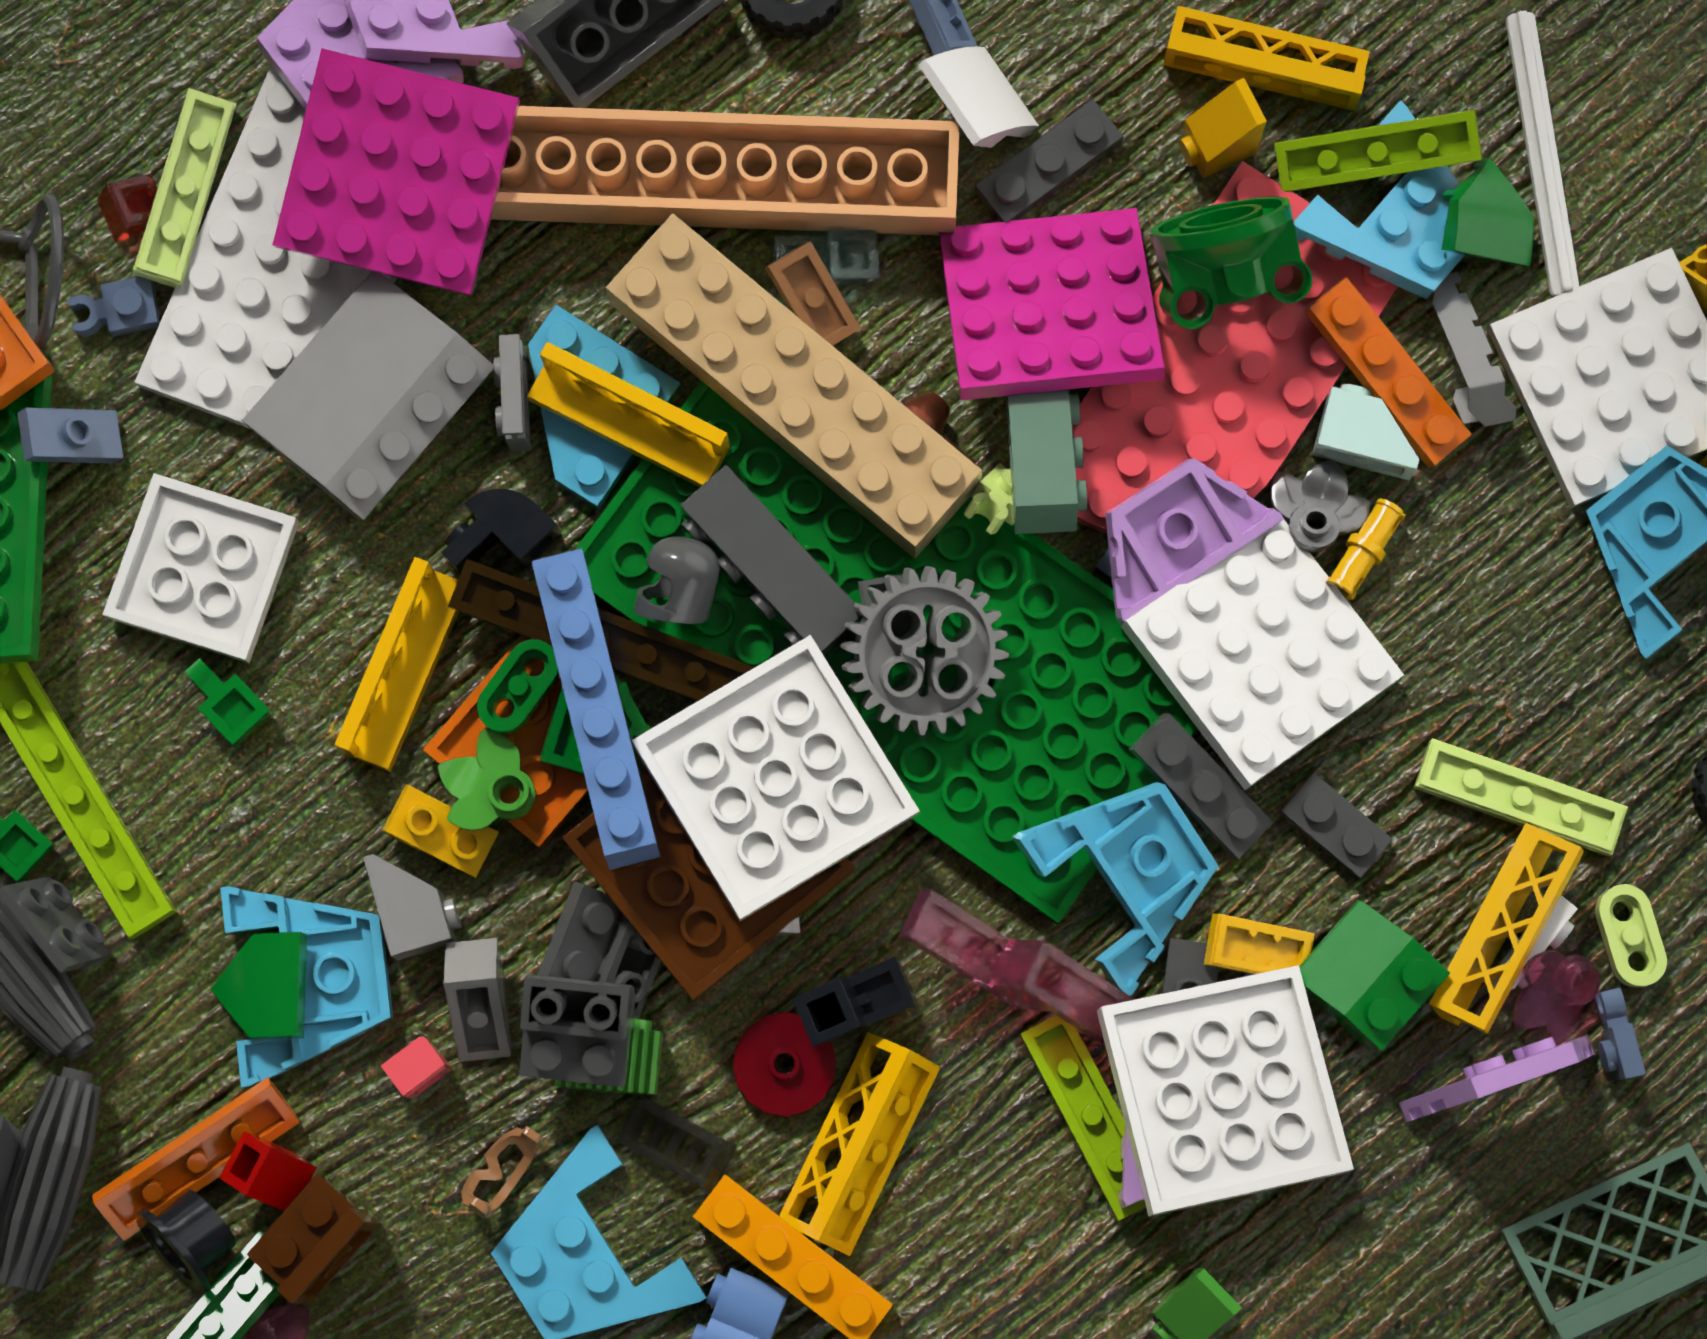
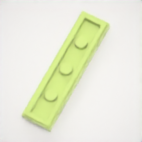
M188 88L132 275L174 288L176 286L182 287L237 103Z
M1433 738L1428 743L1414 785V789L1524 827L1525 823H1528L1582 848L1608 857L1613 855L1628 806Z

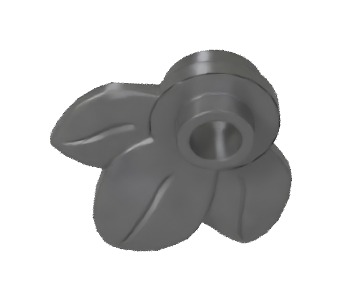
M1325 461L1315 465L1307 472L1304 480L1287 473L1278 472L1272 482L1271 502L1273 508L1280 512L1283 518L1289 522V533L1293 541L1311 553L1320 552L1331 547L1337 540L1338 535L1357 532L1361 529L1369 515L1370 501L1363 497L1348 495L1349 484L1347 475L1342 467L1334 461ZM1307 522H1317L1323 528L1313 529L1309 527Z

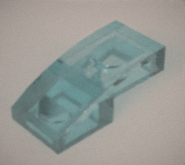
M827 230L824 236H775L771 241L772 263L804 243L811 242L837 287L878 281L880 278L876 230Z

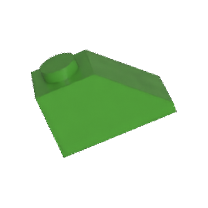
M1194 1268L1150 1312L1158 1320L1152 1329L1161 1339H1208L1235 1316L1242 1307L1204 1268Z

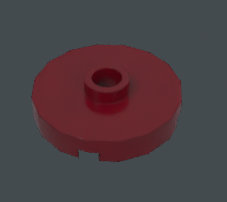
M787 1012L764 1016L748 1027L736 1045L733 1061L737 1086L749 1103L767 1114L784 1117L806 1113L821 1102L834 1083L837 1065L832 1043L812 1047L799 1014ZM783 1054L790 1055L795 1061L793 1070L787 1074L779 1073L775 1069L777 1057Z

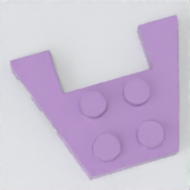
M292 0L257 37L259 50L305 110L321 48L365 59L344 0ZM430 58V63L406 61L393 63L391 60L367 59L459 83L464 82L463 70L454 59Z
M344 0L365 59L430 63V58L458 59L460 65L479 66L480 61L504 62V68L517 69L523 67V51L519 41L506 24L510 20L462 30L458 25L449 0Z
M1587 1034L1557 1046L1553 1037H1549L1513 1050L1516 1061L1506 1064L1503 1055H1499L1465 1067L1463 1071L1466 1079L1399 1102L1404 1120L1408 1122L1422 1116H1427L1578 1063L1596 1054L1589 1035Z

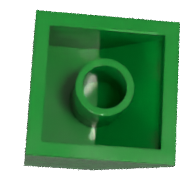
M1357 900L1299 965L1306 992L1363 1046L1380 1051L1388 1045L1450 974L1412 936L1361 900Z

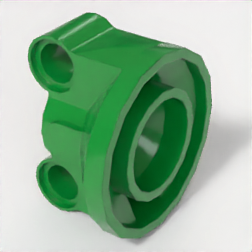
M1278 196L1255 197L1211 205L1177 215L1160 222L1151 229L1163 283L1159 295V304L1163 313L1181 327L1197 329L1205 325L1212 318L1216 305L1247 300L1263 293H1267L1284 303H1295L1303 299L1309 293L1312 286V273L1301 259L1288 198ZM1285 265H1291L1293 269L1292 281L1288 286L1276 289L1274 284L1276 272ZM1187 291H1195L1197 303L1193 310L1187 314H1178L1177 301L1179 297Z

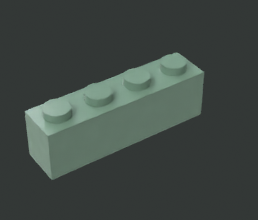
M1069 389L1005 396L1015 534L1077 531L1078 511H1087L1086 480H1076L1075 468H1083L1082 437H1073L1072 425L1080 424L1079 396L1069 395Z

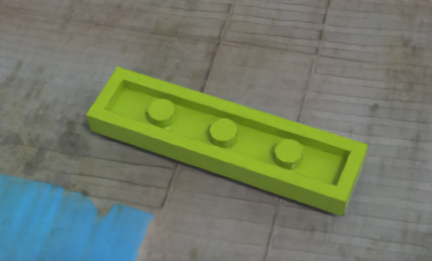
M1476 109L1274 143L1280 186L1284 192L1482 160Z
M1067 1010L1021 1033L1020 1036L1116 1220L1120 1221L1145 1208V1200L1121 1209L1118 1202L1119 1191L1122 1190L1123 1160L1120 1159L1121 1139L1125 1134V1121Z

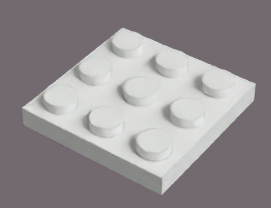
M153 473L102 615L113 621L250 663L296 534L299 520L290 515Z

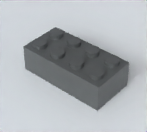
M536 0L506 24L561 103L569 108H586L724 0Z

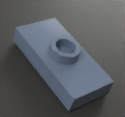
M909 0L915 12L916 22L923 30L934 55L958 48L977 46L957 0Z
M24 408L17 413L25 462L117 463L124 458L116 410Z

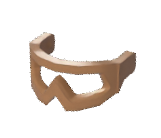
M528 1126L524 1129L516 1127L503 1134L484 1154L488 1169L474 1170L468 1176L461 1191L462 1203L483 1219L491 1217L505 1202L529 1168L537 1154L542 1136ZM511 1142H514L523 1152L524 1156L507 1182L490 1203L475 1197L473 1193L480 1180L496 1181L502 1179V1171L497 1157Z

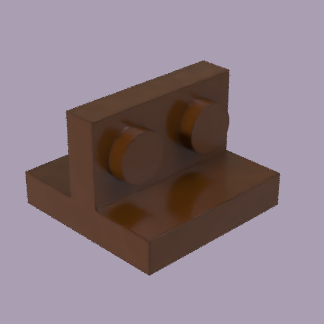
M316 1174L246 1255L280 1285L277 1291L291 1304H312L382 1223L367 1210L359 1209L321 1174Z

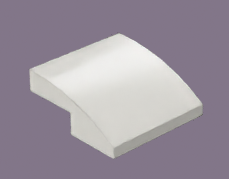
M964 47L946 51L926 58L918 65L973 146L992 148L1005 136L1025 138L1039 126L985 47Z

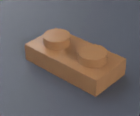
M811 242L804 243L765 267L787 308L832 346L861 329Z

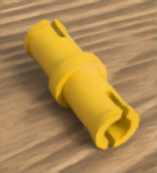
M1378 499L1358 534L1352 533L1345 543L1348 550L1331 577H1328L1326 583L1329 585L1334 584L1346 599L1353 600L1372 566L1379 565L1385 557L1386 553L1383 549L1399 523L1405 518L1404 511L1386 499Z

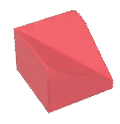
M423 1036L415 1039L381 1065L402 1096L409 1099H415L451 1071L450 1068H452L442 1054Z

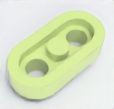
M1628 884L1616 885L1606 890L1596 903L1595 915L1614 975L1623 984L1634 988L1645 987L1657 982L1666 970L1667 956L1648 897L1639 888ZM1616 903H1622L1628 908L1629 917L1626 921H1619L1615 918L1613 907ZM1633 952L1640 954L1644 959L1645 964L1641 971L1633 970L1628 963L1629 956Z

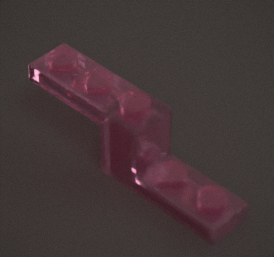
M920 890L899 935L1016 1009L1050 1011L1104 1046L1105 1042L1097 1010L1102 1006L1135 1000L1047 942L1009 939L933 890Z

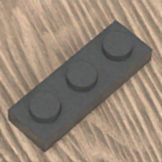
M1092 99L975 185V192L999 222L1006 223L1018 220L1120 145L1123 141V135L1095 100Z
M1163 713L1128 749L1160 783L1167 786L1172 796L1233 859H1240L1274 823L1169 713Z

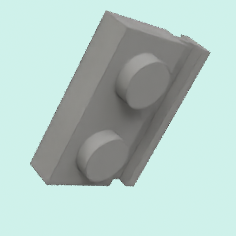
M519 334L499 335L500 357L494 358L493 365L496 366L493 369L496 388H501V406H496L495 408L497 436H505L511 451L531 450L529 399L527 397L529 393L527 352L522 340H520Z

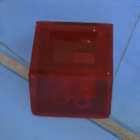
M151 174L106 183L98 197L99 208L115 242L126 240L145 231L158 190Z

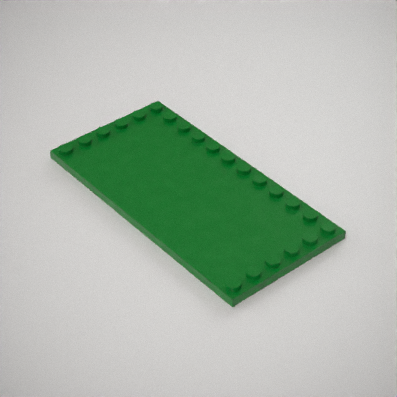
M700 381L680 409L728 433L730 449L718 471L727 465L854 603L862 604L858 586L859 581L882 578L886 575L903 574L904 568L914 569L919 580H921L925 566H930L936 569L938 581L945 570L956 572L955 587L965 578L972 580L975 583L970 597L980 592L987 593L990 598L983 607V611L991 609L1000 611L1001 616L991 624V627L1007 631L1008 636L995 642V648L1009 653V657L995 660L993 667L1005 674L1004 679L989 678L987 684L993 689L996 696L992 698L980 694L977 697L983 711L981 714L965 708L963 710L965 725L960 726L952 721L950 717L946 718V733L936 731L931 721H929L925 735H919L914 732L912 720L904 732L894 728L895 714L885 723L878 721L875 717L880 704L869 710L863 708L860 702L867 691L853 692L848 687L859 675L858 673L842 670V665L853 660L854 653L840 648V644L825 659L918 807L919 814L909 820L1058 925L1097 871L1096 866L1082 847L1050 874L1043 877L1035 872L1012 837L1026 829L1155 782L1159 783L1128 749L1163 713H1169L1191 737L1197 730L1196 725L1123 631L1122 625L1118 623L1115 614L1113 589L1033 533L1015 534L1014 524L1011 526L1004 521L997 533L989 534L986 530L990 525V521L985 516L974 514L969 519L964 515L966 508L973 499L971 496L916 559L912 558L716 392ZM642 459L575 549L582 548L595 597L628 620L753 667H757L791 647L784 638V635L789 630L776 616L771 621H768L749 600L755 593L742 579L734 584L720 568L709 619L703 623L685 624L654 620L639 616L633 611L638 588L645 585H654L661 576V574L652 570L646 563L649 552L654 544L668 537L680 536L691 538L681 526L686 519L683 517L680 505L699 489L698 486ZM705 543L714 551L717 558H719V554L708 543ZM655 597L648 601L662 606L668 602L669 597ZM926 605L923 609L926 625L928 616L931 613L930 605ZM956 612L949 614L943 620L941 628L945 639L955 637L960 631L961 619ZM856 634L850 635L843 643L855 641ZM926 642L924 647H917L916 656L924 658L926 654H933L934 646ZM904 662L896 663L889 670L888 683L891 688H898L907 680L908 668ZM954 664L945 666L939 673L938 682L942 690L950 689L957 682L958 671ZM924 675L922 684L918 689L919 696H923L926 693Z

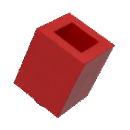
M243 1131L219 1178L244 1195L285 1211L310 1182L317 1167L287 1148Z

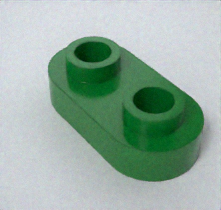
M529 639L519 643L481 692L477 702L478 715L489 730L502 735L515 733L524 727L560 676L551 645L538 639ZM533 660L544 662V670L538 676H530L526 672L527 665ZM503 701H510L514 704L513 713L506 718L497 716V706Z

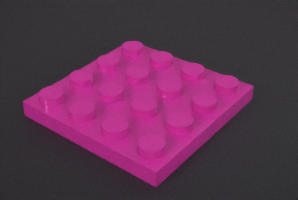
M321 48L272 245L276 248L472 297L520 99Z
M1137 208L1014 220L1006 223L995 222L956 226L954 233L939 232L961 401L1164 380V363Z

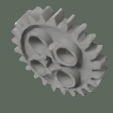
M925 566L921 580H919L914 569L904 568L902 584L894 576H884L887 591L882 593L873 587H869L867 592L873 603L869 607L855 603L853 606L862 616L860 623L845 622L844 625L845 628L856 634L855 641L842 643L840 647L854 653V659L843 664L842 670L858 673L859 675L849 684V689L853 692L866 690L867 693L862 698L860 705L869 710L880 704L875 719L885 723L895 714L894 728L902 732L905 731L911 720L914 732L919 735H925L929 721H931L934 729L940 733H946V718L948 717L960 726L965 725L963 713L965 708L981 714L983 711L977 697L980 694L992 698L996 696V693L987 684L989 678L1004 679L1005 676L1003 672L993 667L995 660L1009 657V653L995 648V642L1008 636L1007 631L991 627V624L1001 616L1000 611L994 609L983 611V607L987 604L990 596L987 593L980 592L970 597L975 582L965 578L955 587L956 572L945 570L939 581L936 569L930 566ZM926 605H930L931 613L928 616L926 625L923 609ZM907 610L911 616V627L905 635L895 637L891 630L892 619L898 612ZM956 612L961 619L960 631L955 637L945 639L941 628L943 620L949 614ZM926 642L934 646L933 654H926L924 658L916 656L917 647H924ZM904 662L908 668L907 680L902 686L891 688L888 683L889 670L896 663ZM954 664L958 671L957 682L950 689L942 690L938 682L939 673L945 666ZM924 675L926 693L923 696H919L918 689L922 684Z

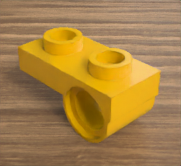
M405 785L382 831L476 878L499 832L489 826L481 830L462 829L447 820L452 807L410 785Z

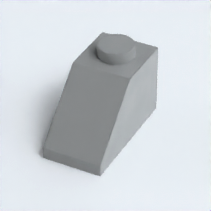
M374 854L363 857L391 957L399 961L445 947L446 943L457 942L454 930L462 928L453 898L445 900L444 894L437 888Z
M489 938L446 943L444 988L459 1062L510 1057L511 1044L505 976L498 939Z

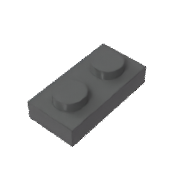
M1315 773L1312 774L1279 813L1357 880L1364 875L1393 840V838Z

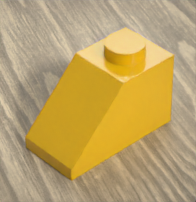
M1245 78L1235 81L1185 119L1181 134L1182 139H1179V147L1186 163L1190 167L1196 165L1202 178L1208 177L1257 153L1267 121Z

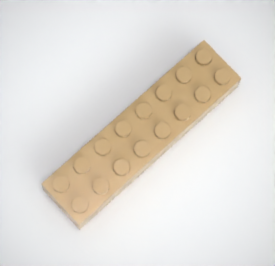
M672 213L605 287L610 304L912 558L916 559L973 494L980 483L982 470L675 214Z

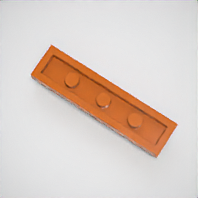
M1347 277L1339 281L1304 310L1305 314L1364 388L1371 392L1370 395L1383 400L1409 444L1428 468L1438 464L1472 435Z
M267 1077L92 1195L93 1203L120 1238L125 1241L140 1231L135 1215L142 1208L150 1211L157 1217L189 1189L198 1192L220 1177L243 1131L272 1142L299 1124L297 1114L270 1078Z

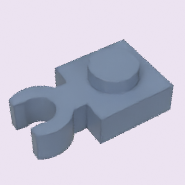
M142 277L101 284L103 297L101 299L94 300L87 295H76L68 299V305L73 311L90 310V316L85 322L72 324L73 331L82 337L94 335L105 324L108 325L110 334L116 337L158 328L161 322L154 281Z
M1621 988L1594 994L1595 1006L1604 1028L1601 1031L1603 1041L1598 1042L1599 1057L1606 1072L1612 1071L1614 1081L1645 1075L1646 1072L1633 1024L1629 1023L1627 1019L1626 1005Z

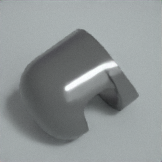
M680 536L668 537L654 544L649 552L646 563L652 570L661 574V576L654 585H645L638 588L633 611L639 616L666 622L697 624L707 621L710 615L720 567L719 560L714 551L698 540ZM655 597H669L668 602L662 606L648 601Z

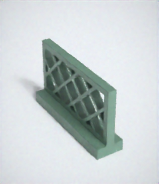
M1690 1142L1501 1230L1500 1233L1549 1326L1548 1332L1552 1339H1582L1707 1280V1241L1685 1234L1692 1207L1707 1212V1173ZM1681 1159L1684 1160L1694 1178L1688 1196L1659 1186L1664 1168ZM1656 1171L1652 1183L1640 1179ZM1629 1184L1649 1192L1642 1218L1612 1208L1619 1188ZM1698 1188L1706 1202L1695 1199ZM1609 1193L1606 1205L1593 1201ZM1656 1194L1685 1204L1678 1231L1648 1221ZM1582 1206L1602 1213L1595 1240L1565 1230L1572 1210ZM1562 1215L1559 1227L1546 1223ZM1609 1216L1639 1226L1631 1253L1601 1243ZM1533 1228L1555 1235L1548 1262L1526 1255L1517 1236ZM1645 1229L1675 1239L1669 1259L1657 1263L1637 1256ZM1562 1238L1592 1248L1584 1275L1554 1265ZM1682 1242L1695 1246L1678 1254ZM1598 1251L1628 1261L1622 1281L1609 1285L1590 1278ZM1634 1264L1648 1268L1631 1276ZM1533 1267L1545 1270L1541 1282ZM1551 1273L1581 1283L1575 1303L1558 1311H1555L1545 1292ZM1587 1286L1600 1290L1584 1298Z

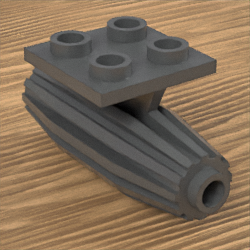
M48 876L2 886L0 888V1009L10 1021L52 1058L58 1060L66 1056L69 1061H73L94 1045L95 1040L91 1035L96 1031L97 1026L67 971L104 962L113 954L104 944L105 937L102 931L93 922L82 917L72 904L73 897L71 893L60 882Z
M64 1066L61 1076L50 1074L22 1132L4 1116H0V1283L41 1292L69 1234L94 1149L101 1087L91 1084L94 1074Z

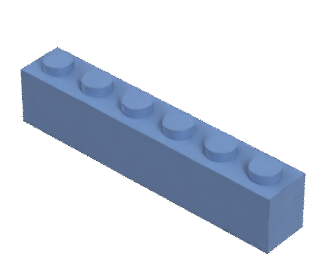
M581 548L533 560L532 566L604 857L609 870L659 858L660 853L583 550Z

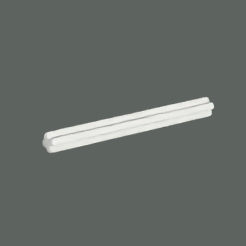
M1519 11L1507 16L1506 28L1549 292L1552 296H1558L1579 287L1535 15L1527 11Z

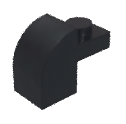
M492 489L476 494L464 503L475 521L470 525L466 522L455 528L445 540L447 547L441 553L448 564L460 575L466 559L477 563L496 543H499L526 570L532 564V561L537 560L562 534L557 524L529 497L513 490Z
M896 956L850 977H839L792 998L812 1047L823 1046L841 1040L919 1005L900 959Z

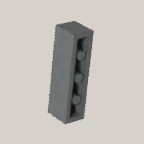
M727 465L722 467L680 505L683 517L686 519L681 524L685 532L692 539L704 544L708 543L719 554L720 570L734 584L741 579L755 593L749 600L768 621H771L775 616L789 630L784 635V638L790 646L811 635L826 658L853 634L844 625L845 622L860 623L862 616L853 607L855 603Z

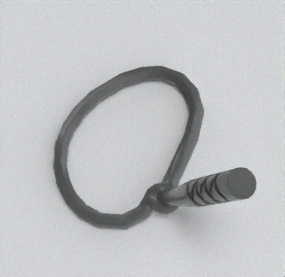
M49 193L40 197L28 228L22 229L21 233L0 230L1 244L16 245L20 252L25 253V326L40 350L48 345L54 328L61 292L64 261L62 211L56 197ZM48 211L51 232L50 266L43 315L38 327V251L33 240L37 237Z

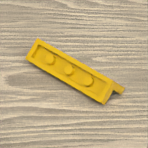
M1178 6L1163 65L1231 82L1245 78L1248 86L1355 111L1362 94L1366 77L1364 74L1370 51ZM1184 22L1204 27L1212 39L1182 32ZM1217 30L1227 33L1221 36ZM1239 36L1252 38L1259 50L1228 42ZM1266 42L1273 43L1274 45L1268 47ZM1287 47L1298 49L1302 52L1307 62L1277 55V53ZM1313 53L1323 56L1317 59ZM1334 59L1356 63L1354 73L1323 65Z
M546 342L540 353L544 366L527 395L530 402L699 488L717 473L730 449L727 432Z
M417 557L413 559L334 744L344 754L388 772H391L459 613L448 607L458 579L435 571L430 563Z
M1525 823L1447 969L1450 974L1436 989L1429 1002V1005L1440 1018L1457 1026L1463 1022L1488 1034L1584 853L1582 847ZM1552 850L1565 854L1556 872L1539 877ZM1549 886L1543 896L1541 888ZM1534 891L1539 906L1533 917L1514 923L1529 893ZM1525 931L1521 940L1519 941L1517 933ZM1510 936L1514 953L1509 962L1490 969L1504 940ZM1500 977L1495 987L1492 979ZM1485 982L1490 998L1481 1015L1478 1016L1467 1010L1480 985Z
M867 1032L779 1216L799 1232L851 1256L939 1072L940 1066L910 1049ZM879 1049L891 1054L882 1073L872 1078L870 1068ZM863 1099L864 1111L859 1121L849 1126L847 1116L852 1105ZM840 1146L842 1157L837 1167L826 1173L825 1161L830 1151ZM817 1194L819 1204L810 1223L807 1224L799 1220L798 1217L807 1199Z

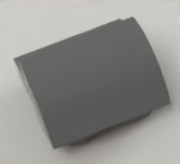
M574 882L537 975L633 985L635 990L634 1018L639 1019L661 962L606 893L585 884Z
M527 974L524 977L520 1023L523 1037L519 1076L624 1087L627 1082L631 1030L634 1027L635 1017L634 986Z

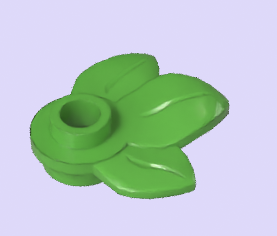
M483 729L477 742V757L455 758L438 765V772L445 788L453 797L458 799L449 811L447 820L450 823L466 830H481L499 818L503 820H516L525 816L531 810L536 798L535 787L530 777L520 770V753L513 742L502 734ZM509 787L518 789L520 792L519 798L514 803L503 802L501 800V793L504 789Z

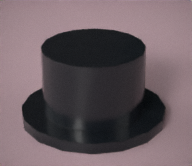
M190 1189L157 1217L143 1208L135 1215L138 1227L157 1254L184 1283L202 1295L211 1287L204 1272L237 1244L234 1235L219 1214L200 1195Z

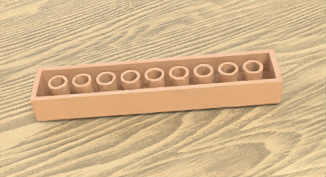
M519 106L491 220L661 226L673 213L689 227L938 236L939 232L954 233L957 206L959 124L957 121Z

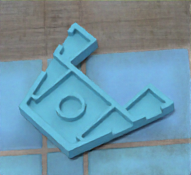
M1400 100L1379 125L1413 120L1415 118L1408 107ZM1448 166L1407 172L1359 228L1355 227L1323 198L1317 195L1294 221L1297 240L1301 242L1305 238L1325 246V253L1340 260L1344 256L1370 267V274L1427 299L1464 256V254L1441 250L1449 202L1444 201L1442 194L1446 190H1454L1460 184Z
M1668 445L1586 510L1608 569L1619 592L1626 616L1637 639L1639 650L1645 659H1649L1684 631L1652 593L1651 588L1707 544V469Z
M1158 782L1018 832L1012 837L1035 872L1043 877L1050 874L1082 847L1084 848L1135 925L1133 929L1095 958V961L1118 995L1126 999L1133 995L1139 986V983L1136 981L1149 961L1155 962L1163 950L1164 945L1162 942L1177 919L1183 920L1218 868V864L1167 786Z
M229 886L220 887L225 934L234 935L278 928L279 932H302L307 934L304 1038L236 1041L241 1088H252L267 1077L272 1079L394 1019L384 931L378 914L299 901L266 893L251 892Z
M599 1125L592 1127L491 1252L544 1339H563L699 1303L707 1298L683 1258H679L635 1287L579 1198L581 1192L623 1166L622 1161Z

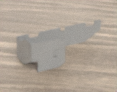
M1458 272L1449 273L1435 289L1432 304L1468 386L1455 389L1453 397L1462 423L1464 425L1480 421L1486 427L1516 420V406L1505 396V379L1499 366H1490L1487 355L1493 354L1481 325L1475 327L1473 321H1477L1478 317L1467 293H1459L1455 286V283L1461 281Z

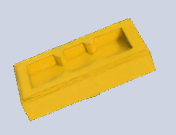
M1219 913L1212 914L1203 965L1252 975L1298 966L1312 952L1315 933Z

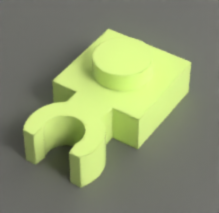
M999 463L980 481L971 496L973 499L964 512V515L969 519L974 514L985 516L990 521V525L986 530L989 534L997 533L1004 521L1011 526L1014 524L1011 471Z

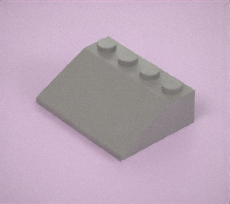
M371 271L241 421L357 520H364L496 366L457 332L380 273Z

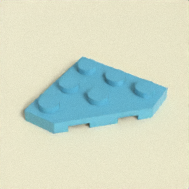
M558 305L553 307L528 344L535 380L544 366L540 353L546 342H549L670 404L682 388L679 381ZM541 407L557 484L592 507L600 510L636 455Z

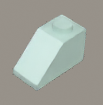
M1343 384L1341 388L1332 386L1325 400L1312 456L1410 480L1417 470L1419 458L1383 400L1370 396L1371 392L1361 386Z

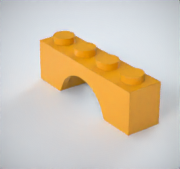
M724 1175L693 1215V1218L849 1339H868L893 1306L892 1302L809 1240L728 1175Z

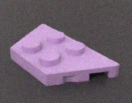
M1195 458L1185 460L1105 513L1115 614L1118 623L1122 625L1125 620L1176 585L1188 584L1284 520L1282 514L1274 508H1267L1246 494L1247 491L1233 482L1223 480L1215 474L1214 470Z

